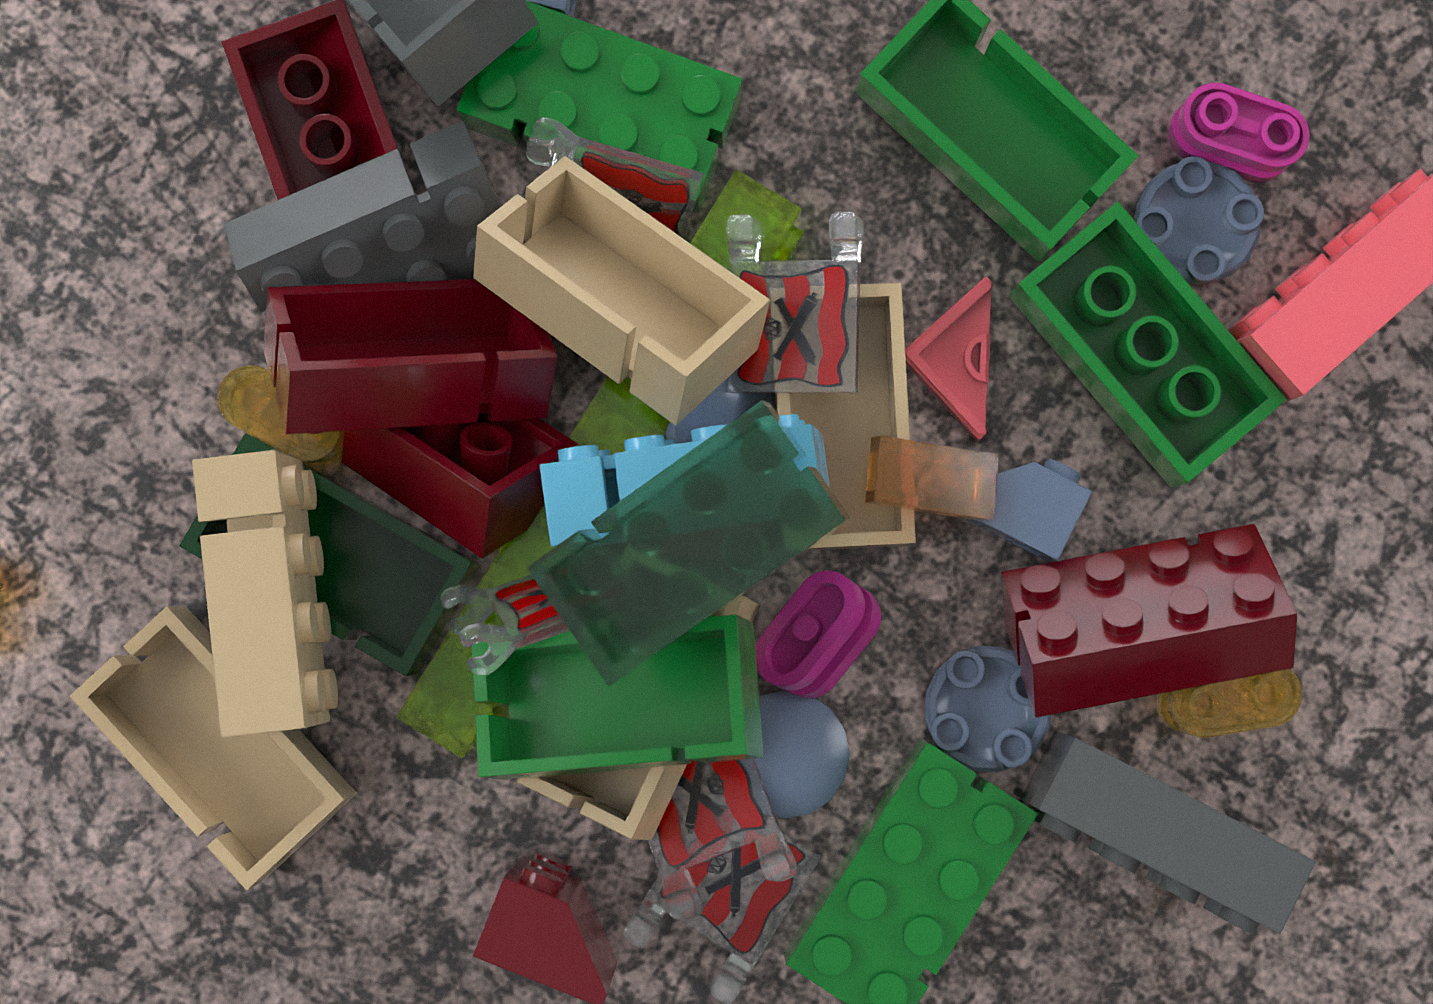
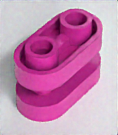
M1208 83L1194 90L1172 115L1168 125L1169 142L1173 150L1183 159L1190 156L1201 157L1206 161L1232 169L1243 180L1254 183L1267 182L1279 176L1305 153L1310 138L1308 124L1303 115L1295 108L1223 83Z
M820 571L809 576L759 637L755 646L759 674L767 682L799 697L814 699L825 695L836 685L876 635L881 623V609L878 601L869 591L836 571Z

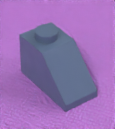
M1047 459L1044 466L1032 462L949 489L940 495L936 506L1047 562H1052L1059 559L1092 491L1078 484L1082 476L1079 472L1058 461Z

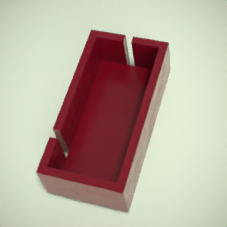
M476 279L267 287L264 354L273 387H276L275 396L285 434H320L324 432L366 429L385 430L389 428L429 425L449 426L461 423H477L478 415L483 413L488 414L490 422H512L524 419L547 418L558 358L548 332Z
M1255 523L1198 534V542L1193 545H1188L1186 538L1181 537L1001 572L1005 628L1018 666L1021 665V676L1035 718L1294 668L1297 611Z

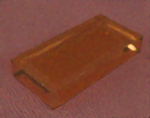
M887 436L872 437L865 503L981 521L992 520L994 518L999 455Z

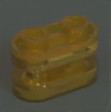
M245 365L232 370L221 382L217 396L218 406L223 417L231 425L284 454L302 460V462L312 466L327 467L342 460L344 431L320 434H285L275 396L276 387H273L269 370L260 366Z
M1291 669L1157 694L1156 704L1162 721L1172 730L1196 737L1209 738L1275 727L1288 722L1299 710L1302 701V688L1295 673Z

